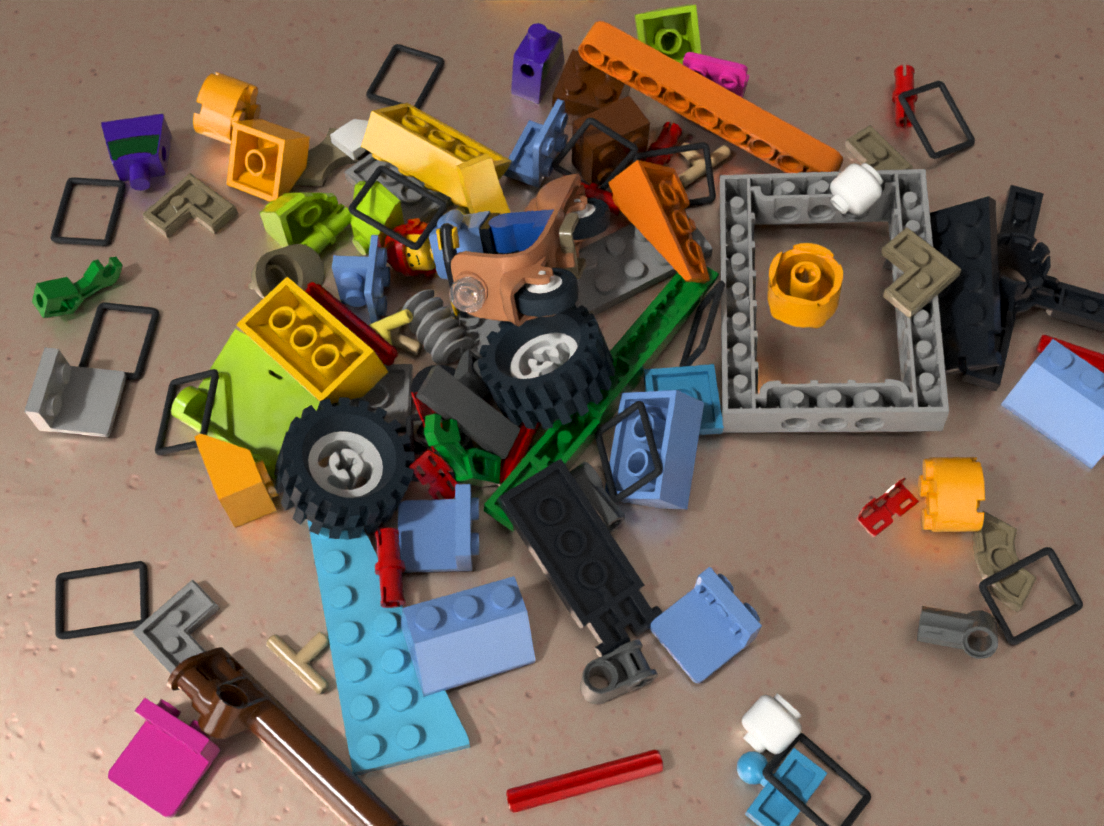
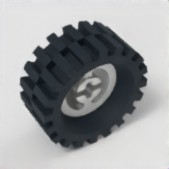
M574 304L566 311L554 316L526 320L519 327L509 321H502L498 324L500 331L498 333L491 331L486 337L490 345H482L479 351L482 358L478 359V367L481 370L480 374L502 415L506 418L509 417L510 421L517 426L523 422L527 429H535L538 422L542 424L544 429L553 428L554 421L559 419L563 425L572 422L570 415L576 412L583 416L589 412L588 403L593 402L597 405L603 399L600 389L609 390L612 384L609 376H614L615 372L614 360L593 313L589 314L588 309L583 305L577 308Z
M340 397L337 406H332L330 398L321 400L317 411L312 405L308 406L303 410L301 418L296 416L290 423L288 432L286 431L275 465L274 475H277L275 482L277 494L284 492L281 504L285 511L292 507L296 509L292 519L299 525L305 519L312 522L309 531L319 535L322 527L330 529L329 538L339 539L342 531H348L349 539L359 538L364 527L368 535L377 531L381 522L385 525L391 519L412 480L414 469H410L409 466L415 461L414 451L407 452L411 444L408 434L399 437L398 433L402 425L396 419L390 423L386 422L384 419L387 411L378 407L375 413L367 410L369 405L367 401L360 399L357 407L350 406V398ZM331 456L327 467L319 466L318 462ZM364 477L366 484L354 489L358 478Z

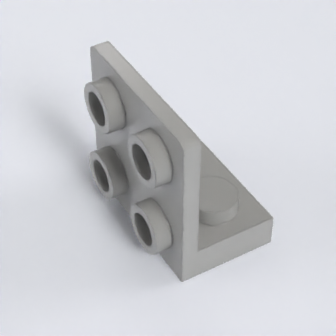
M45 347L24 412L40 431L109 437L127 376L123 371L70 366L59 349Z

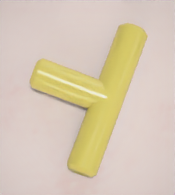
M404 309L368 326L392 345L390 331L412 322L413 315L411 311Z

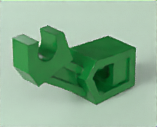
M116 256L109 257V263L105 267L99 260H93L83 274L84 277L75 283L68 277L36 283L32 303L43 318L73 314L84 299L106 286H112L119 279L123 265Z
M431 414L425 416L424 435L429 447L433 446L453 469L456 482L478 487L499 484L501 457L478 448L464 450L459 444L461 440L457 420L448 419L442 421L441 428L442 415Z

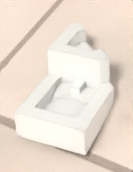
M353 119L330 135L332 144L351 159H357L366 151L361 145L369 121Z

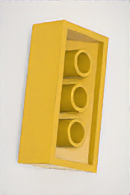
M409 103L373 110L361 147L370 151L375 159L389 162L396 166L401 174L417 178L424 182L426 188L445 194L451 198L452 203L460 207L468 206L456 165L487 153L492 158L498 180H500L511 164L510 159Z
M288 277L279 283L236 324L239 329L319 402L330 398L331 404L337 403L340 397H348L350 400L363 397L389 372L374 350Z

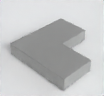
M192 579L139 625L133 633L171 674L185 659L206 652L191 634L220 608Z

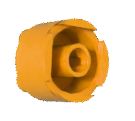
M216 72V75L212 73L208 75L196 101L202 104L200 114L194 113L193 126L195 132L231 145L233 121L259 119L261 105L256 104L258 87Z
M800 243L793 245V249L784 253L782 250L774 257L769 268L767 300L771 315L775 319L795 327L817 329L824 326L826 321L833 316L839 305L843 269L841 264L839 265L833 258L834 254L831 251L817 244Z
M930 457L929 459H923V475L918 477L919 496L926 497V508H922L921 512L923 530H931L932 532H976L982 529L984 512H977V509H979L980 501H985V487L982 466L980 462H976L977 457Z

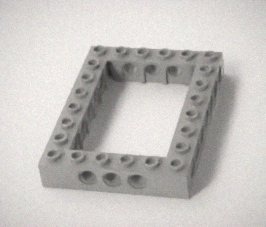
M925 169L876 170L883 180L881 184L882 195L862 215H854L849 211L846 214H842L830 201L834 197L830 190L831 182L842 171L720 175L721 281L725 283L721 297L723 433L943 431L949 414L938 295L910 319L895 307L901 381L885 379V383H856L855 380H848L847 383H818V380H811L807 384H781V381H769L763 384L758 394L759 366L757 362L758 330H756L757 300H755L754 225L888 222L890 241L908 227L933 247ZM892 264V275L894 282L901 275H903L904 272H902L899 268Z

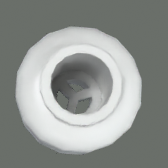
M866 163L862 165L850 164L831 182L830 190L834 197L830 201L842 214H846L849 211L854 215H862L881 197V184L883 180L877 171Z
M778 693L774 698L770 695H762L742 717V725L748 731L743 738L760 754H763L766 749L772 754H779L786 750L801 733L802 726L798 719L802 715Z

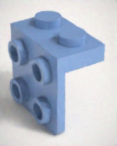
M556 100L544 125L528 121L508 158L511 160V164L504 173V176L538 188L545 176H551L553 172L552 162L555 160L557 153H560L566 146L568 135L564 134L568 121V113H565V101Z
M456 484L455 499L404 500L399 504V545L401 560L405 562L406 570L404 573L473 571V556L479 555V532L473 533V520H479V497L472 498L471 484Z
M711 567L698 575L694 589L656 617L650 626L653 635L695 683H702L752 643L762 627L759 623L760 618L754 608L748 603L743 604L733 593L734 588L730 581L720 573L717 575Z

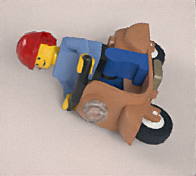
M577 173L559 177L545 184L539 190L537 196L525 207L524 212L500 214L484 211L463 215L459 210H451L438 219L437 225L420 249L412 250L388 235L385 238L384 248L387 249V263L395 271L405 276L415 277L417 274L429 276L437 272L440 278L448 279L450 286L449 298L455 316H458L459 313L460 316L465 318L472 315L484 319L510 321L519 327L526 320L537 317H550L564 312L577 302L579 294L577 279L581 278L586 267V259L579 258V250L583 241L601 234L610 226V211L608 205L603 200L586 197L584 185L581 184L580 175ZM419 218L408 219L406 224H401L391 229L416 243L428 223L420 221Z

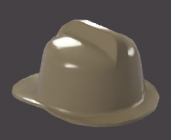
M303 244L279 248L267 252L260 257L252 270V282L248 284V287L255 290L263 299L288 277L304 291L310 282L323 284L325 274L323 262L318 253L311 247Z

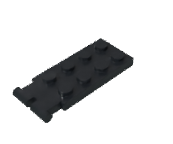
M987 196L930 213L933 247L961 268L960 275L938 294L946 376L963 373L965 371V360L970 371L1002 365L1000 352H995V334L1001 333L996 200Z
M561 458L498 497V504L579 628L581 629L587 625L599 643L594 648L599 658L631 641L624 627L628 625L632 633L638 637L650 629L651 622L663 613L658 606L651 608L639 589L645 586Z

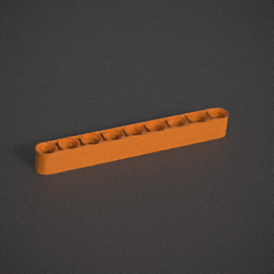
M604 21L595 22L578 47L580 56L590 65L784 173L839 172L843 164L842 155L834 148Z

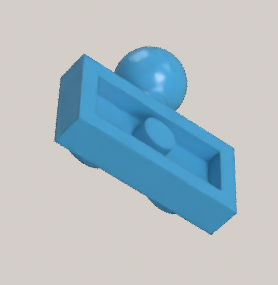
M793 748L773 775L806 804L828 773L797 749ZM755 751L744 753L737 762L739 777L745 783L752 785L760 783L764 787L745 815L758 826H790L800 813V810L764 778L763 769L768 764L767 759Z

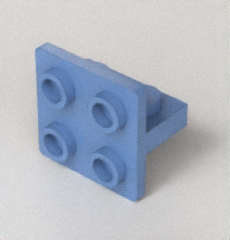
M371 235L368 257L333 255L332 271L341 303L353 307L367 305L371 324L379 321L381 316H386L387 296H383L384 287L390 286L391 279L390 267H386L387 249L381 248L379 235Z

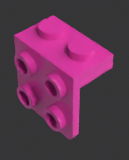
M687 52L683 59L684 66L736 95L744 97L749 80V75H747L748 68L745 65L694 52Z
M144 698L135 712L145 722L110 768L108 778L164 817L171 818L179 811L221 749L210 740L211 736L201 730L196 720L187 725L178 719L181 712L165 700L161 699L156 705L147 698Z

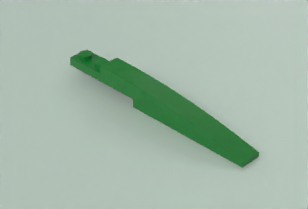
M706 266L710 279L706 283L686 282L678 272L610 350L614 360L615 372L614 376H609L612 382L609 390L600 389L603 399L597 405L593 402L588 403L589 412L583 416H580L578 412L570 415L572 422L563 425L560 419L556 420L553 428H549L486 501L484 504L485 513L514 532L515 528L497 502L498 497L560 458L568 470L571 469L595 439L597 429L607 423L619 409L621 393H630L635 389L643 378L644 369L652 367L715 283L719 273Z

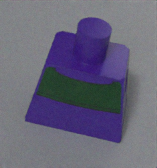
M540 23L532 24L528 28V33L513 57L511 94L540 104L564 65L562 36L559 33L547 29L545 25Z
M164 114L101 122L112 165L121 181H130L132 189L143 191L150 187V178L164 176L167 173L172 135Z

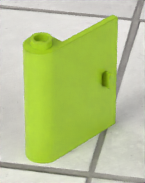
M235 329L210 370L216 369L219 372V379L207 436L250 450L255 462L263 460L268 474L276 480L277 475H274L275 465L290 423L296 416L301 418L303 410L310 405L317 411L320 402L253 340ZM211 377L203 379L198 388L194 386L184 388L175 398L171 408V413L175 418L199 433Z

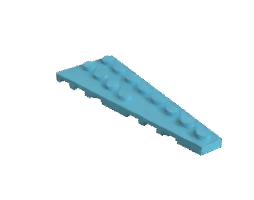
M307 520V521H308L309 530H310V527H311V525H312V522H310L309 520ZM322 527L319 535L309 531L352 772L358 776L470 748L468 735L445 690L423 697L401 628L403 606L400 605L397 608L381 607L379 576L375 574L374 567L378 562V556L364 528L360 537L349 539L348 531H342L339 539L329 538L330 529Z

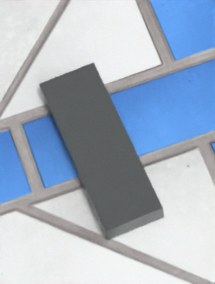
M439 365L431 368L415 396L436 413L442 415L445 420H457L458 429L489 453L501 457V460L507 457L521 430Z

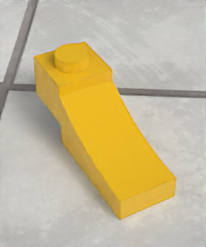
M487 153L456 165L470 214L484 211L500 214L511 213L502 192L492 158Z

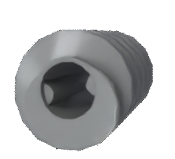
M434 290L420 291L407 300L402 310L408 309L413 315L412 322L407 324L409 329L416 335L417 340L424 345V349L431 354L432 360L436 364L446 365L459 360L465 351L473 347L474 340L471 337H465L466 330L463 327H458L459 321L455 317H450V309L443 307V300L440 297H434Z

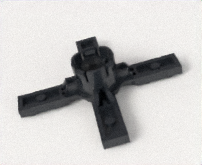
M1011 185L1007 191L997 232L998 265L1016 270L1024 277L1026 282L1015 281L1006 276H1001L999 279L1001 333L995 334V352H1000L1002 365L970 371L967 368V364H965V371L961 381L994 391L999 388L1016 314L1026 312L1033 306L1043 308L1051 317L1104 332V294L1060 282L1056 277L1047 275L1051 267L1050 256H1047L1050 254L1048 246L1043 242H1039L1034 250H1032L1037 241L1034 238L1043 193ZM885 258L883 268L892 270V263Z

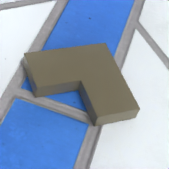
M871 125L846 140L844 147L861 164L866 163L875 170L913 169V166Z
M189 173L142 215L148 224L169 238L191 217L216 234L238 214L236 206Z
M908 227L882 248L881 255L904 272L903 275L884 290L883 297L909 319L952 283L961 272V268Z

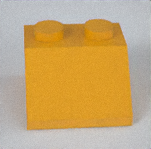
M260 118L233 121L227 185L269 202L278 199L284 193H289L306 169L310 136Z
M204 434L194 436L218 500L235 528L277 511L272 498L278 496L263 460L255 462L250 450Z

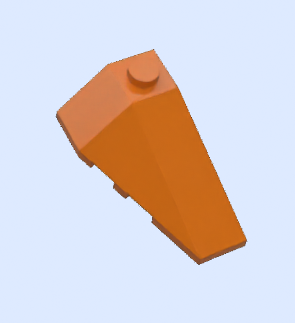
M637 160L608 182L613 193L612 198L615 205L686 282L706 283L710 280L702 248L692 237V232L696 230L694 220L687 218L685 208L690 203L675 168Z

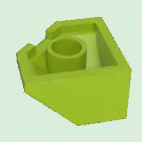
M685 4L635 14L637 39L682 65L687 52L702 54L696 5Z
M359 181L355 184L353 200L365 185V181ZM376 181L356 209L390 229L404 224L401 201L379 181ZM352 215L351 226L354 235L352 242L356 249L364 256L366 254L369 255L371 235H379L381 248H384L387 235Z
M284 193L278 199L269 202L259 213L265 231L282 247L302 243L314 231L313 226L317 222L322 223L338 206V201L333 193Z

